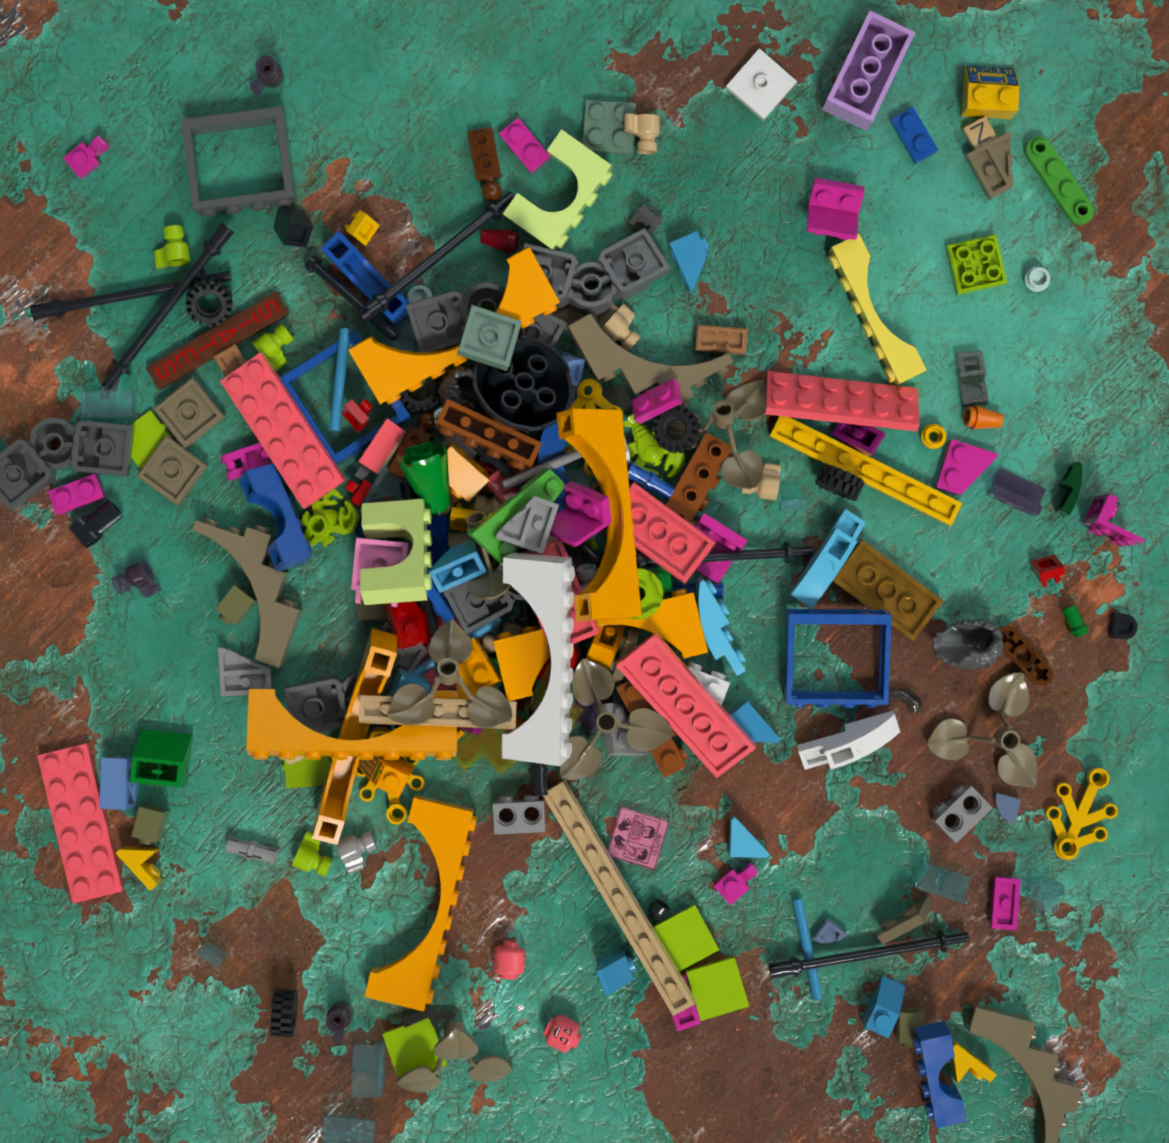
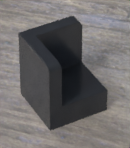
M280 207L274 230L282 244L307 247L313 224L306 212L302 209Z

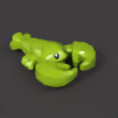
M633 413L626 417V420L623 421L624 427H631L634 442L627 444L630 459L638 454L634 464L648 472L653 471L658 476L659 473L644 466L646 464L659 466L663 455L667 454L664 462V471H667L671 464L673 469L666 476L668 478L676 476L685 464L684 453L677 452L675 454L663 449L654 440L653 435L655 433L653 431L650 433L645 425L636 422Z
M337 489L332 490L312 504L314 516L306 511L300 521L301 525L307 527L304 532V538L311 547L320 541L326 547L335 539L331 535L332 533L350 534L358 527L359 514L351 502H344L348 514H346L343 506L339 510V516L336 510H324L323 506H332L339 503L337 500H332L331 496L334 495L339 499H343V495Z

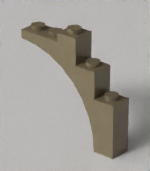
M591 314L566 327L582 357L585 358V362L596 381L601 378L604 382L610 380L617 375L615 370L619 369L632 395L637 393L641 395L653 389V384L659 386L674 378L680 384L682 403L677 405L679 407H686L690 404L689 399L694 397L690 389L691 386L696 389L708 382L706 377L713 373L716 377L729 370L728 365L733 363L729 353L707 362L688 366H669L647 361L632 355L617 345L602 331Z
M204 518L203 522L195 520L192 530L211 538L225 548L241 565L251 582L257 598L260 615V639L255 660L278 668L283 667L303 610L297 608L298 603L283 598V601L279 602L289 573L283 570L276 572L272 562H269L268 566L266 565L269 556L267 548L274 542L275 536L269 534L270 529L255 525L254 529L247 527L244 536H242L243 530L228 526L227 530L219 528V522L208 518Z
M970 1002L964 1027L970 1033L989 1039L1005 1049L1016 1059L1028 1077L1034 1090L1039 1111L1037 1143H1060V1130L1065 1127L1067 1119L1065 1111L1076 1113L1077 1106L1079 1107L1083 1100L1082 1088L1073 1081L1054 1076L1059 1070L1060 1060L1058 1059L1059 1056L1052 1049L1030 1044L1031 1041H1034L1037 1032L1033 1020L1026 1016Z

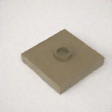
M193 377L153 408L185 449L226 418Z
M166 435L140 470L137 477L176 506H180L209 465Z

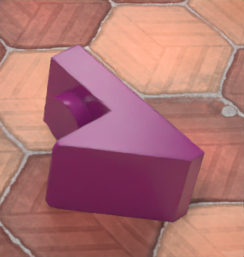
M838 423L832 432L835 438L854 447L858 452L866 456L874 454L886 435L885 432L872 426Z

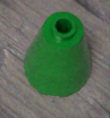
M432 441L416 444L405 449L404 456L401 457L400 453L397 455L398 464L418 499H424L426 509H430L432 515L443 514L450 506L447 445L439 441L440 446H433Z

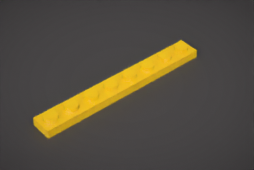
M779 416L769 435L770 438L823 464L836 466L846 472H850L852 475L858 476V478L865 481V485L948 526H952L963 504L790 417Z

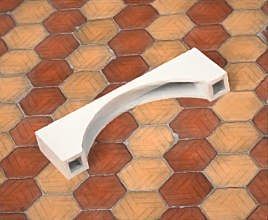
M516 552L503 557V583L510 584L535 611L545 630L551 652V675L543 701L529 720L515 729L506 730L502 734V758L561 766L571 756L572 744L569 743V733L572 730V719L569 716L573 702V695L570 693L573 669L570 668V658H572L574 651L573 643H571V633L574 628V619L571 617V607L574 604L571 582L575 576L572 558Z

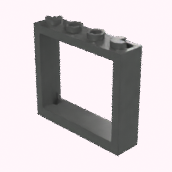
M282 106L181 119L192 210L197 215H201V217H214L219 212L239 214L242 209L251 208V211H262L266 209V206L276 205L277 208L297 202L287 118ZM277 125L285 190L201 201L193 135Z

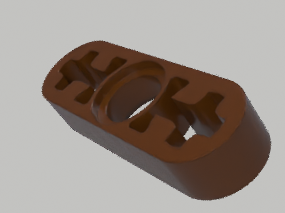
M1000 626L1001 633L1002 631L1011 632L1009 638L1013 643L1021 642L1013 647L1009 642L1004 641L1002 649L1006 656L1031 683L1039 686L1049 684L1053 679L1052 668L1014 627ZM1022 648L1027 649L1030 653V658L1025 663H1021L1017 659V652ZM1033 664L1039 670L1045 669L1043 673L1045 679H1036L1037 672L1033 668H1029L1027 671L1026 667Z

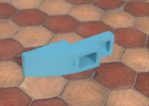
M843 509L818 552L814 553L790 596L808 608H813L857 543L856 539L866 522L847 509Z
M700 575L696 578L695 600L705 641L715 660L725 655L738 676L746 671L742 665L746 660L738 648L733 650L729 642L733 641V638L727 628L721 629L729 624L726 616L730 613L723 601L717 602L713 596L717 591L710 579L705 581Z

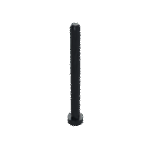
M317 255L311 256L306 261L304 268L309 273L315 272L354 308L358 310L365 305L360 298L321 265L322 260ZM378 314L370 320L390 340L395 341L398 339V332Z

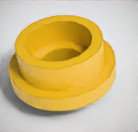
M938 424L927 425L921 432V441L929 449L940 448L946 441V432ZM931 432L936 433V441H931L929 439V434Z

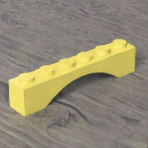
M860 234L857 235L856 240L847 239L831 247L828 261L834 270L837 269L841 276L839 283L843 291H848L852 299L850 301L852 310L856 315L859 314L863 321L861 327L867 338L871 337L875 345L872 348L878 360L882 359L886 367L884 374L887 380L897 386L925 372L927 369L916 347L903 342L892 334L881 322L874 310L867 284L870 254Z

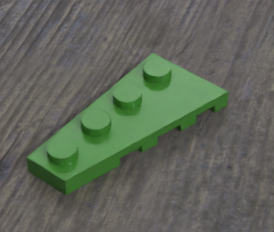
M544 468L522 486L520 492L514 497H509L503 502L502 507L483 519L484 522L476 528L473 527L467 534L503 565V557L517 552L520 547L495 539V534L533 496L554 502L566 484L550 469Z

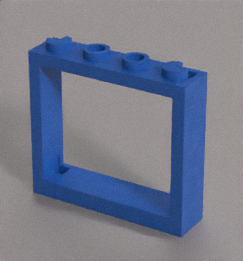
M355 330L350 333L349 345L352 344L354 346L362 341ZM339 341L280 378L337 466L367 448L382 425L336 454L291 383L337 354ZM400 399L391 403L397 415L391 418L390 421L397 426H401L412 419Z
M786 609L784 700L786 704L798 706V708L805 707V704H815L819 708H828L831 704H840L844 708H854L856 704H866V707L869 708L888 705L892 614L887 609ZM795 624L879 625L877 691L793 690Z

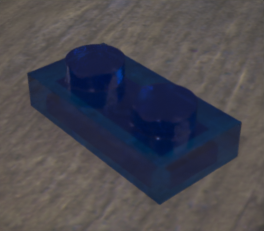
M446 516L432 517V523L427 524V530L431 531L432 545L427 546V552H431L432 566L449 550Z

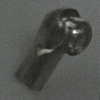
M909 688L889 689L888 702L902 701L907 706L908 712L916 714L921 710V698Z

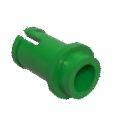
M1076 604L1061 610L1070 627V635L1073 634L1074 638H1077L1089 632L1087 629L1089 626L1088 624L1085 625Z

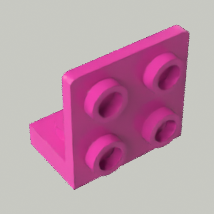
M814 178L808 202L806 231L816 235L824 234L844 240H856L858 235V215L865 186Z
M570 481L564 485L567 507L556 514L549 535L576 547L612 522L608 496Z
M1111 494L1095 496L1082 522L1083 525L1089 527L1087 531L1097 536L1104 534L1111 537L1110 542L1120 547H1125V545L1132 547L1133 545L1143 543L1144 538L1108 522L1109 519L1111 520L1118 510L1116 503L1119 498Z
M705 513L702 514L695 525L697 529L716 542L710 552L739 551L743 549L748 541ZM733 561L701 563L696 571L719 583Z

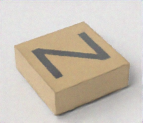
M986 116L962 129L973 151L997 138Z

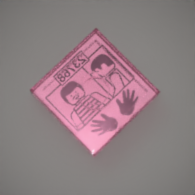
M621 806L607 850L612 858L655 871L669 821Z

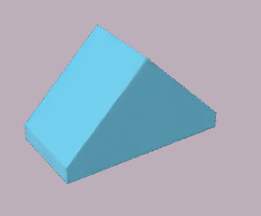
M732 814L729 817L728 854L730 857L767 858L770 853Z

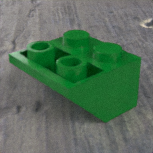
M141 729L132 756L130 782L179 788L187 785L193 734Z

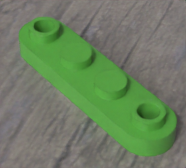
M1042 136L1033 137L1024 148L1026 159L1069 222L1076 226L1086 224L1094 215L1092 203L1049 140ZM1040 145L1043 148V152H1037L1035 146ZM1079 207L1085 210V215L1079 214Z

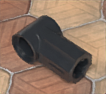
M108 499L92 513L84 515L72 523L69 529L86 549L98 542L103 537V533L124 516L119 508Z

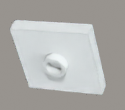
M759 48L727 84L726 89L764 121L796 85L797 81Z

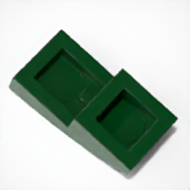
M1078 461L1071 463L1058 484L1067 491L1054 512L1063 517L1071 514L1078 499L1082 483V463Z

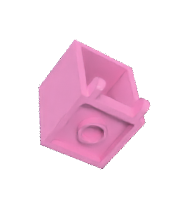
M356 538L351 590H356L355 603L361 604L362 601L360 593L361 569L397 565L408 557L413 547L412 544ZM392 603V607L398 606V603Z

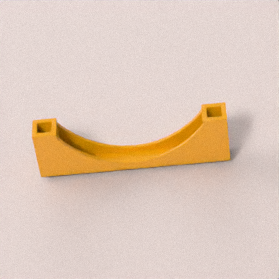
M529 246L508 257V280L505 292L495 313L522 321L521 328L523 329L535 322L533 317L541 313L546 316L557 310L556 304L560 303ZM373 335L350 347L348 350L379 403L382 404L386 401L388 405L400 399L399 393L406 389L412 392L423 385L422 380L429 376L432 379L441 376L446 372L444 368L452 363L456 367L468 360V358L457 355L460 344L453 348L436 352H410L376 341Z
M572 408L557 413L559 439H565L590 466L603 495L609 497L612 522L608 525L605 552L595 576L580 595H574L576 622L640 617L642 614L639 577L637 573L622 410Z
M686 589L671 592L672 597L663 599L658 610L648 618L641 620L626 618L595 621L597 627L604 625H627L653 634L656 632L663 640L678 650L680 657L683 659L708 653L694 592L687 594ZM537 625L523 628V634L513 636L512 631L498 634V640L493 641L508 701L533 696L532 687L544 663L551 656L550 647L543 630H538Z
M371 629L338 739H366L370 723H359L360 695H381L388 677H390L397 655V635ZM347 756L346 760H331L314 816L312 839L338 845L359 764L358 756Z
M249 689L246 751L248 756H252L256 760H266L268 756H279V759L292 760L295 759V756H305V759L319 760L321 756H332L331 759L346 760L347 756H358L359 760H372L373 756H384L385 760H398L399 756H410L411 760H424L425 756H436V760H451V757H456L457 727L402 725L389 733L370 739H336L317 733L296 720L279 702L275 689ZM436 690L432 698L457 699V691Z
M414 796L407 823L414 824L421 832L436 859L441 882L439 909L431 929L414 949L391 964L381 968H372L364 997L420 1011L425 1010L426 1004H432L435 990L430 988L432 980L438 979L441 965L437 964L438 955H444L447 940H443L445 930L450 931L453 916L449 915L451 905L456 906L459 891L455 890L457 880L462 881L465 866L461 865L463 856L468 857L471 841H467L469 831L474 832L477 817L473 816L474 809L423 796Z

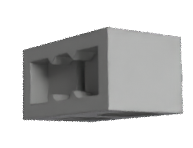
M967 783L964 786L962 784L957 786L951 792L952 797L946 803L941 802L932 811L934 815L930 818L955 843L992 809L991 805ZM972 796L974 799L973 806L965 809L963 806L964 799ZM949 814H954L956 817V821L952 826L945 825V818Z
M524 795V800H513V796L498 797V801L493 802L494 835L545 832L544 798L539 799V796ZM528 807L538 809L539 816L536 819L531 820L526 817L525 810ZM502 809H511L514 813L513 819L510 821L503 820L499 814Z

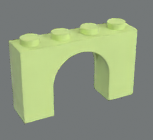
M562 129L547 149V152L551 157L570 169L577 177L578 192L573 203L562 211L546 212L517 193L503 213L507 219L552 250L557 248L561 250L569 239L567 233L571 227L576 228L584 217L581 213L585 207L588 206L590 208L598 197L596 192L601 185L605 187L613 176L611 164Z
M424 499L362 504V528L366 539L398 537L409 541L413 545L408 557L397 565L361 569L360 593L364 605L427 600V590H432L431 574H427V568L432 567L431 552H427V546L432 545L431 531L427 530V524L432 523L431 510L426 509Z

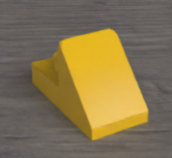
M125 846L116 852L118 857L149 891L163 881L160 877L161 872L155 865H149L146 862L161 849L160 847Z
M952 1039L955 1057L950 1059L954 1080L959 1083L969 1070L980 1081L984 1077L991 1083L997 1075L992 1068Z

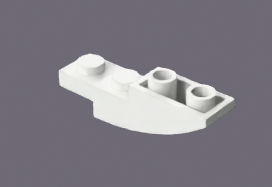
M894 711L845 724V732L797 745L804 769L829 763L830 769L838 768L859 760L881 748L900 733Z

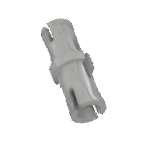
M229 836L225 852L247 857V860L250 861L255 859L275 865L279 849L258 844V841L255 840L250 842Z

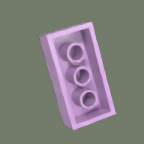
M869 11L822 110L868 131L916 32Z

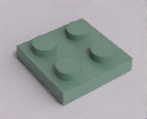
M586 100L583 145L597 154L633 156L634 134L624 131V114L635 115L636 103Z
M472 305L457 355L507 371L522 321Z

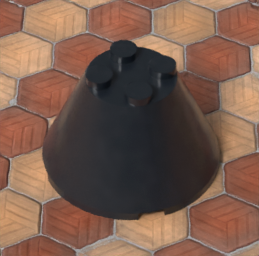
M521 335L517 338L507 371L477 361L473 370V385L483 408L484 416L517 432L542 430L556 424L557 413L569 410L575 392V385L572 384L570 376L571 370L565 359L547 343L529 336Z

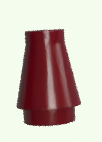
M483 229L480 242L506 254H510V252L516 253L519 245V233L514 232L513 229Z

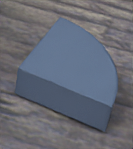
M995 792L994 803L999 814L1005 820L1015 824L1021 799Z
M826 917L812 936V939L819 943H833L842 940L848 933Z

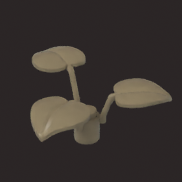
M763 380L745 384L729 393L726 400L718 401L713 407V414H709V419L703 428L701 418L693 413L699 419L698 423L701 424L699 429L701 434L706 433L712 422L720 429H727L734 457L727 458L723 462L721 475L725 482L733 487L753 489L760 484L763 478V464L760 457L749 450L738 455L732 431L734 418L738 417V415L745 421H754L765 414L766 390ZM675 420L668 426V435L672 439H679L685 433V424L681 420ZM697 436L696 440L698 441V443L696 445L693 444L691 446L692 448H695L700 444L701 436Z
M476 511L469 514L466 518L467 530L469 531L473 527L476 528L484 522L483 519L486 517V513ZM465 531L443 536H431V547L436 557L440 559L450 548L472 539V537ZM481 547L488 574L485 573L473 578L468 585L469 593L472 597L479 600L495 599L505 594L511 585L503 583V570L493 572L488 552Z
M452 619L439 627L429 645L430 657L438 664V677L435 678L430 693L427 694L424 687L418 684L402 686L395 693L387 715L393 721L403 725L423 724L435 713V705L430 699L434 696L440 683L453 685L456 682L459 683L467 697L472 701L467 707V715L469 720L477 727L493 728L509 722L512 719V709L506 697L493 687L484 686L479 688L475 697L471 694L462 677L459 676L458 664L465 662L470 657L473 648L472 641L468 634Z
M582 659L573 675L572 690L574 697L581 705L589 706L596 701L600 711V715L596 720L598 731L589 744L585 738L580 736L569 738V743L572 744V753L570 758L560 766V776L566 780L582 779L593 774L599 768L602 754L597 748L592 746L602 732L611 733L616 727L629 729L626 737L630 746L637 751L648 752L673 736L672 730L661 715L646 708L636 709L631 712L629 717L630 724L617 722V718L613 713L605 712L600 701L609 698L613 693V676L603 666L593 663L588 659Z
M1017 672L1005 675L991 686L988 692V705L991 709L1000 711L999 716L1005 726L996 730L992 738L966 736L967 728L965 724L958 719L949 718L938 723L927 740L929 750L940 758L958 760L968 754V740L994 743L1007 753L1002 755L997 762V773L1000 779L1012 786L1036 788L1038 768L1035 755L1031 748L1020 743L1019 734L1011 730L1012 725L1008 723L1005 714L1010 717L1019 716L1028 707L1029 691L1025 683L1024 674Z
M451 1021L444 1025V1038L434 1047V1053L438 1056L435 1069L432 1070L427 1066L413 1068L396 1080V1085L413 1092H428L437 1088L441 1083V1077L437 1074L440 1072L443 1059H468L470 1066H472L467 1071L468 1076L477 1082L485 1083L504 1078L511 1073L513 1067L510 1066L507 1060L499 1056H486L480 1058L477 1062L474 1061L472 1057L478 1053V1044L464 1031V1025L461 1022Z

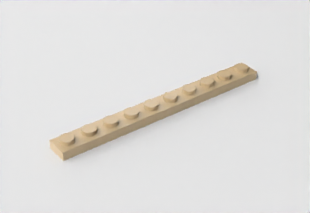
M566 780L548 790V795L543 797L672 1015L674 1016L695 1005L696 999Z

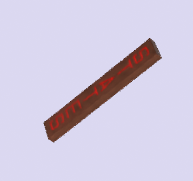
M276 291L231 317L226 322L221 323V325L214 327L147 366L146 370L158 390H162L215 359L213 356L234 344H241L287 317L290 313Z

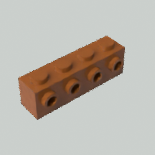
M449 399L446 400L435 426L440 427L438 432L451 438L455 434L463 438L462 443L475 449L479 445L487 449V455L499 460L501 456L510 460L509 465L523 470L524 467L528 469L532 467L542 445L541 442L507 428Z
M706 432L678 481L673 494L666 503L668 508L694 527L697 523L693 519L698 510L703 512L709 501V498L706 497L709 489L715 490L721 479L718 473L723 462L727 458L733 457V454L730 453L732 450L731 445Z
M629 680L616 686L630 714L640 708L650 709L658 713ZM672 728L673 736L656 749L650 751L664 778L687 766L684 760L688 756L682 745L676 747L672 739L676 734Z

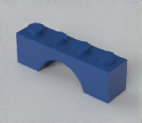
M339 231L321 248L323 253L369 300L372 299L371 296L375 292L384 293L392 286ZM399 293L389 301V309L381 312L396 326L408 314L406 304H409V302Z
M274 463L247 470L239 478L247 502L266 508L276 521L277 535L274 542L267 548L276 572L304 564L312 556L311 546L304 538L301 522L295 516L292 509V501L285 492L280 472L276 470Z
M940 1021L914 1027L916 1038L912 1039L915 1053L919 1054L920 1060L916 1061L919 1075L924 1078V1082H920L924 1098L927 1097L928 1103L924 1104L927 1118L933 1119L936 1128L966 1122L963 1099L956 1085L945 1084L938 1080L941 1068L947 1061L955 1057L951 1034L945 1022Z

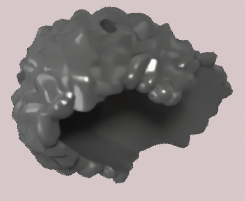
M460 365L456 366L455 369H450L443 376V380L438 388V394L443 406L446 400L449 399L484 416L483 408L475 393L472 369Z
M957 620L956 624H951L944 631L936 633V638L932 640V649L934 650L935 657L941 658L942 662L948 663L950 667L954 665L955 667L959 666L961 669L966 668L968 670L983 669L992 663H996V659L1002 654V648L1004 647L1002 642L1003 635L1000 632L999 626L990 620Z

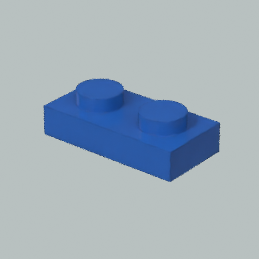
M914 107L909 108L890 120L892 127L914 164L921 162L938 151L937 146Z
M432 580V590H427V595L433 603L436 615L442 617L446 623L454 619L456 615L444 593H439Z

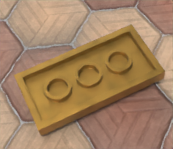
M864 540L859 542L832 581L868 609H887L892 614L891 626L911 641L916 639L943 603L941 598Z

